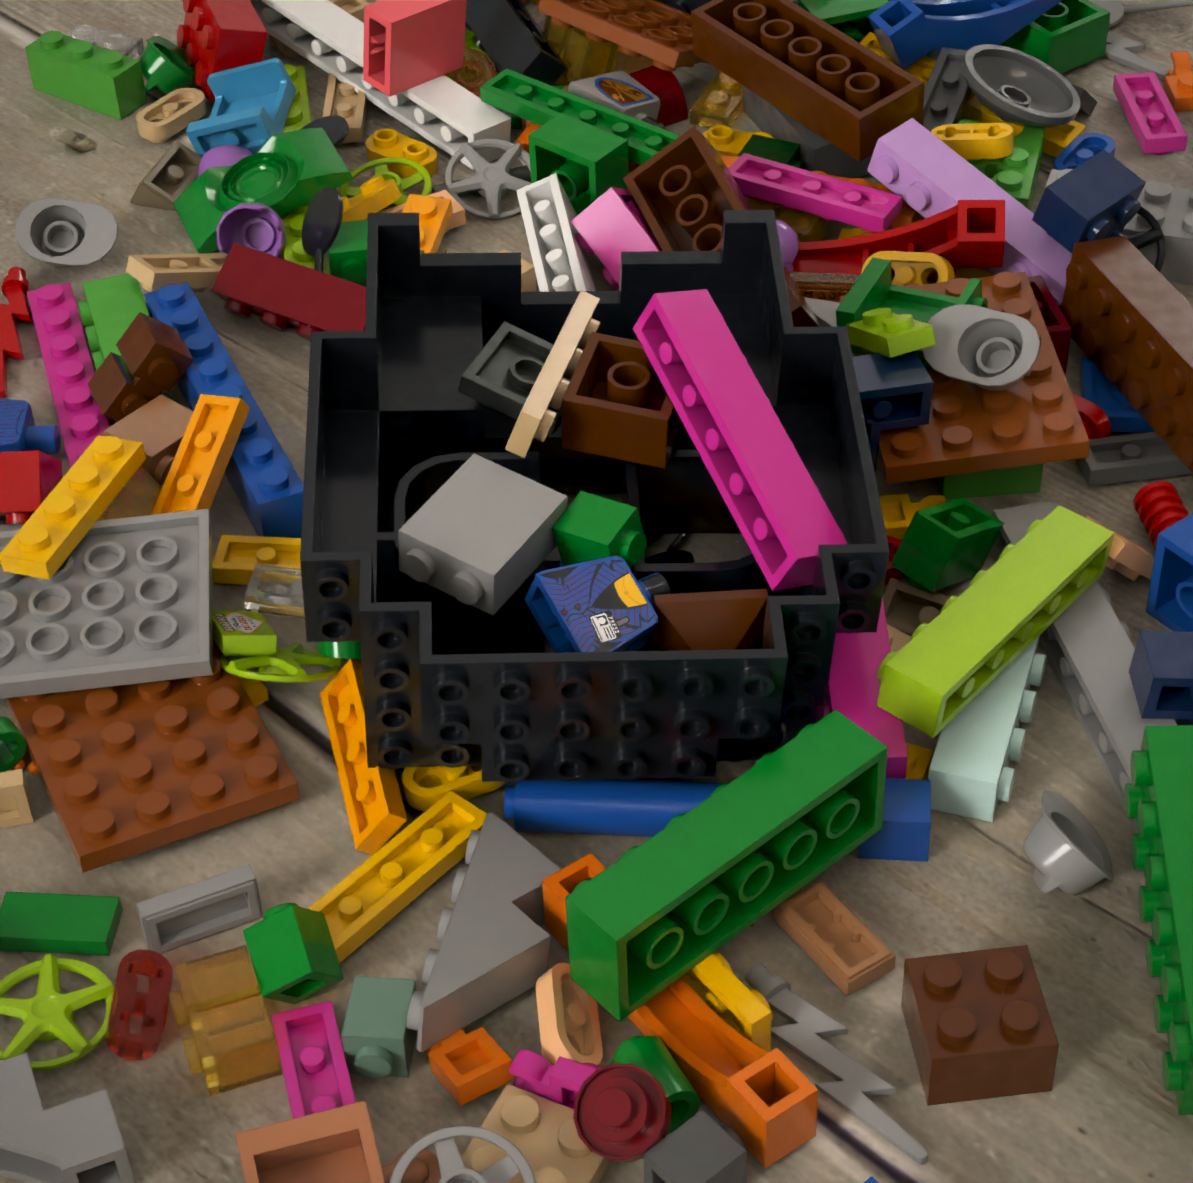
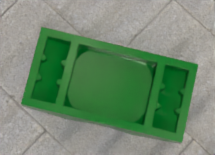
M322 127L300 129L272 135L257 153L244 157L232 166L208 168L182 192L173 203V206L199 254L212 253L219 249L217 246L216 227L222 215L242 202L263 203L282 217L311 202L320 190L326 187L336 189L354 179Z

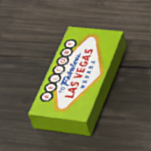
M213 610V640L222 654L225 656L273 655V653H276L277 635L259 610Z

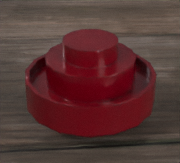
M613 1063L597 1069L583 1082L575 1098L573 1119L578 1136L590 1151L612 1162L632 1163L644 1158L643 1154L665 1138L670 1128L672 1107L665 1087L653 1074L634 1064Z

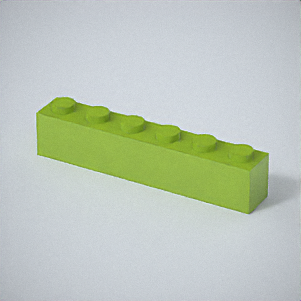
M1058 505L1043 520L1036 519L1028 528L1025 536L1016 545L1008 544L1000 554L997 562L987 571L981 569L974 576L969 587L959 597L951 596L936 618L929 624L925 622L920 624L911 636L910 641L898 652L893 650L887 654L877 673V679L881 681L876 706L934 738L1104 573L1115 532L1061 505Z

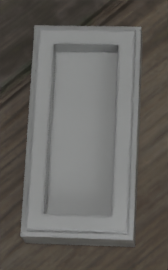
M250 864L136 903L145 941L151 956L263 917L257 880Z

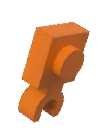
M466 1027L461 1028L424 1051L428 1055L431 1072L460 1106L516 1079L515 1075L509 1073L512 1059L483 1027L468 1034Z

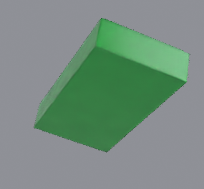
M6 891L0 907V950L109 956L123 912L120 897Z

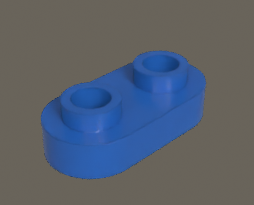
M1092 132L1078 135L1055 158L1053 169H1074L1102 150H1106L1114 157L1115 141L1101 133Z

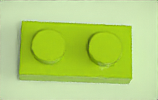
M877 308L866 311L862 314L863 320L846 324L850 344L880 353L889 358L936 345L933 325L915 320L911 314L899 315L892 313L891 308Z

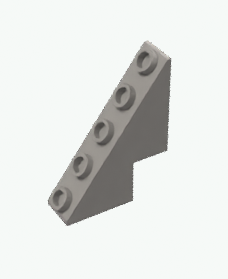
M493 812L486 815L481 831L471 830L465 854V863L469 864L468 869L458 868L454 878L451 902L455 903L453 909L444 907L437 932V943H441L439 950L430 948L426 956L422 975V985H426L424 993L414 991L410 1001L406 1027L407 1029L418 1031L417 1050L420 1052L425 1051L459 1029L466 1027L536 986L537 979L547 972L551 936L540 927L545 924L542 880L561 870V868Z

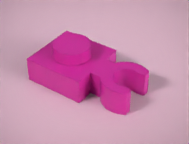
M519 1050L509 1068V1073L517 1076L513 1086L574 1109L575 1098L583 1082L597 1069L602 1067L593 1063H579L559 1056L556 1064L552 1065L535 1052Z

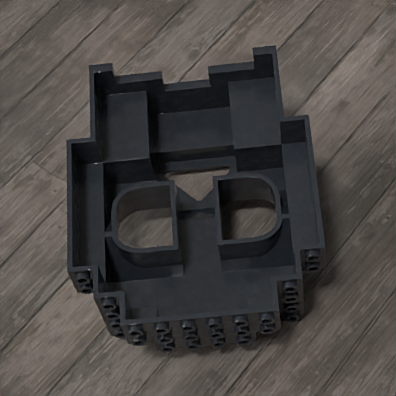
M724 210L720 251L621 252L619 291L585 292L600 298L592 316L593 319L601 322L596 333L639 341L633 327L654 293L707 289L848 544L818 545L813 585L778 591L771 590L753 554L738 560L708 563H645L643 555L642 559L630 568L636 580L658 572L666 579L671 594L767 589L768 596L763 636L750 649L667 651L652 642V637H650L649 641L638 651L555 653L524 600L536 573L560 567V554L557 546L494 616L472 605H466L455 597L424 582L416 581L408 574L399 571L398 530L474 453L562 494H579L580 491L591 494L622 493L621 503L637 507L643 532L646 536L647 547L664 534L742 533L684 424L681 426L665 469L562 448V423L552 436L547 435L544 443L534 439L525 458L505 450L517 420L458 392L461 376L504 321L554 345L580 291L521 292V252L420 253L419 213H368L365 331L311 332L300 553L307 642L360 641L368 768H376L377 766L392 769L403 767L445 766L454 768L460 766H481L482 782L504 781L509 783L540 780L577 781L589 779L635 780L638 778L692 779L696 777H715L717 761L739 762L743 760H759L763 755L775 752L794 739L808 724L817 723L823 718L835 634L877 632L890 551L847 326H793L774 210Z

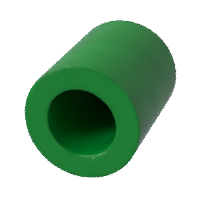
M634 1036L618 1046L610 1064H634L653 1074L665 1087L672 1107L671 1123L667 1134L672 1133L697 1113L700 1106V1097L659 1037Z

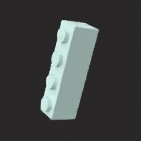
M1039 636L941 730L928 774V780L931 781L932 810L993 823L999 800L1009 802L1015 778V769L1008 767L1009 762H1020L1026 729L1019 728L1020 723L1030 724L1032 721L1037 692L1030 691L1031 685L1041 687L1045 672L1047 655L1037 653Z

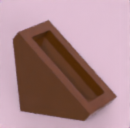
M767 589L654 595L653 609L658 616L659 623L651 635L652 642L667 651L750 649L763 636L768 596Z

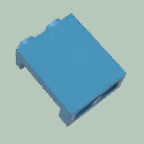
M273 58L209 74L207 83L215 96V103L211 114L207 119L190 122L186 130L189 140L197 154L201 157L210 149L222 145H237L250 150L252 153H257L272 135L282 133L296 91L282 61L279 58Z

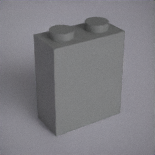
M474 453L398 530L399 571L408 574L416 581L424 582L455 597L466 605H472L494 616L557 546L552 527L567 509L568 496Z

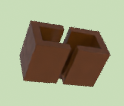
M139 312L116 344L133 377H129L119 355L110 352L89 381L88 386L102 414L115 421H119L161 395L162 389L170 392L194 359L177 329Z

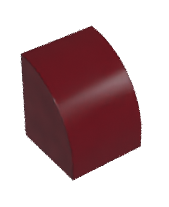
M653 65L629 74L660 99L661 105L657 121L663 124L664 127L688 119V109L684 93L672 71H666Z

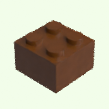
M591 332L562 399V448L665 469L683 422L642 345L636 340Z
M1027 945L905 959L901 1007L928 1106L1052 1091L1059 1043Z

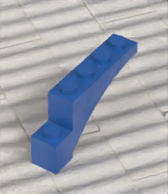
M890 0L870 14L868 18L882 51L901 69L905 70L924 55L937 61L942 47L969 50L974 46L982 44L1000 45L1062 0Z

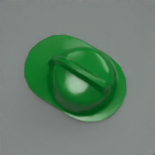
M153 36L146 40L148 43L139 60L142 74L148 80L145 87L147 92L158 89L168 94L176 89L188 88L193 83H196L195 75L191 67L187 66L186 57L181 48L160 36Z

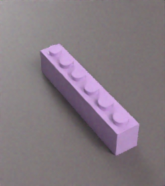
M913 118L877 140L867 172L893 193L903 196L902 200L924 218L931 217L958 205V200H1005L1003 267L986 268L995 275L1001 272H1026L1027 277L1041 275L1056 303L1060 306L1067 281L1066 269L1071 262L1072 253L1032 221L1034 213Z

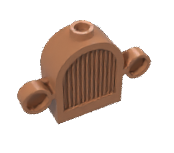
M366 1100L235 1133L245 1183H389L397 1162L406 1151L400 1152L391 1164L381 1166ZM424 1149L410 1163L401 1183H439L441 1173L437 1157L429 1150Z

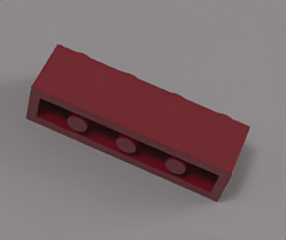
M234 242L211 290L226 302L224 309L244 319H248L252 313L260 316V321L265 325L282 332L285 331L286 326L297 329V335L310 342L311 332L365 331V286Z

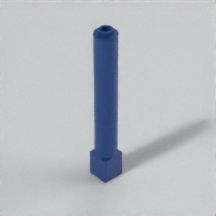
M886 778L883 827L858 846V858L928 862L931 829L930 780ZM639 779L516 782L515 786L507 785L505 788L504 818L514 820L515 831L653 837L663 830L674 817L686 814L709 798L717 787L725 783Z

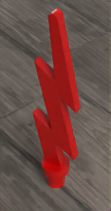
M20 267L9 269L8 275L3 279L1 287L2 293L8 298L9 305L0 304V399L7 397V357L25 360L15 319L32 322L26 298L27 291H29V282L26 279L25 270Z

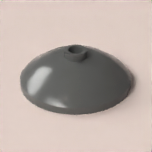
M982 44L970 48L962 60V71L970 89L985 107L1005 122L1032 127H1056L1071 122L1080 109V97L1071 83L1054 68L1029 54L1005 46Z

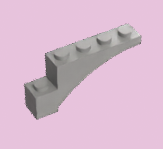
M27 1053L6 1060H0V1177L15 1179L25 1183H135L107 1089L87 1096L74 1097L63 1104L44 1110Z

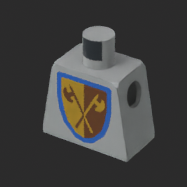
M623 70L569 83L567 91L569 93L664 129V125L657 121L661 105L660 99Z

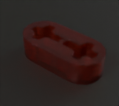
M138 949L129 952L122 958L119 964L105 1032L108 1047L118 1057L127 1060H143L153 1055L159 1047L166 1024L173 972L169 961L158 952ZM137 975L149 977L147 993L136 992L138 984ZM132 1015L142 1017L141 1035L129 1033V1023Z

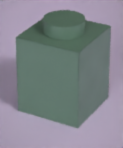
M354 976L341 1033L349 1074H362L370 1078H383L386 1076L409 1077L418 1031L407 1029L406 1023L414 991H417L415 980Z

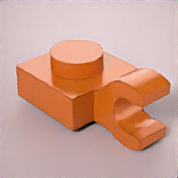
M1188 51L1171 52L1170 57L1173 61V69H1168V76L1164 78L1163 90L1175 112L1193 111V72L1190 54Z

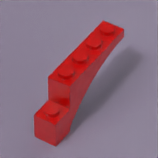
M958 200V205L948 210L898 228L843 239L798 242L799 251L792 263V273L860 276L865 261L872 254L879 251L937 254L951 263L955 278L956 267H1003L1005 200ZM891 268V282H892L893 279H894V277H895V272H894L893 268ZM936 270L930 272L927 277L928 284H934L938 280Z

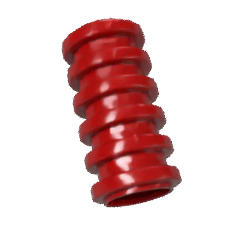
M1155 481L1145 485L1136 493L1133 500L1134 509L1139 514V519L1143 523L1155 551L1158 533L1189 515L1182 499L1178 495L1177 489L1172 483L1167 481Z

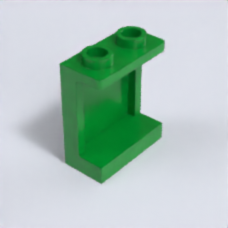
M872 258L836 309L837 326H846V324L863 320L862 314L864 312L877 308H891L892 313L899 315L911 314L913 319L928 323L930 318L943 308L957 304L977 305L988 308L987 298H982V279L971 278L960 297L892 285L891 261ZM850 344L851 352L854 354H876L875 352ZM922 349L916 350L915 353L923 366L933 369L924 359Z

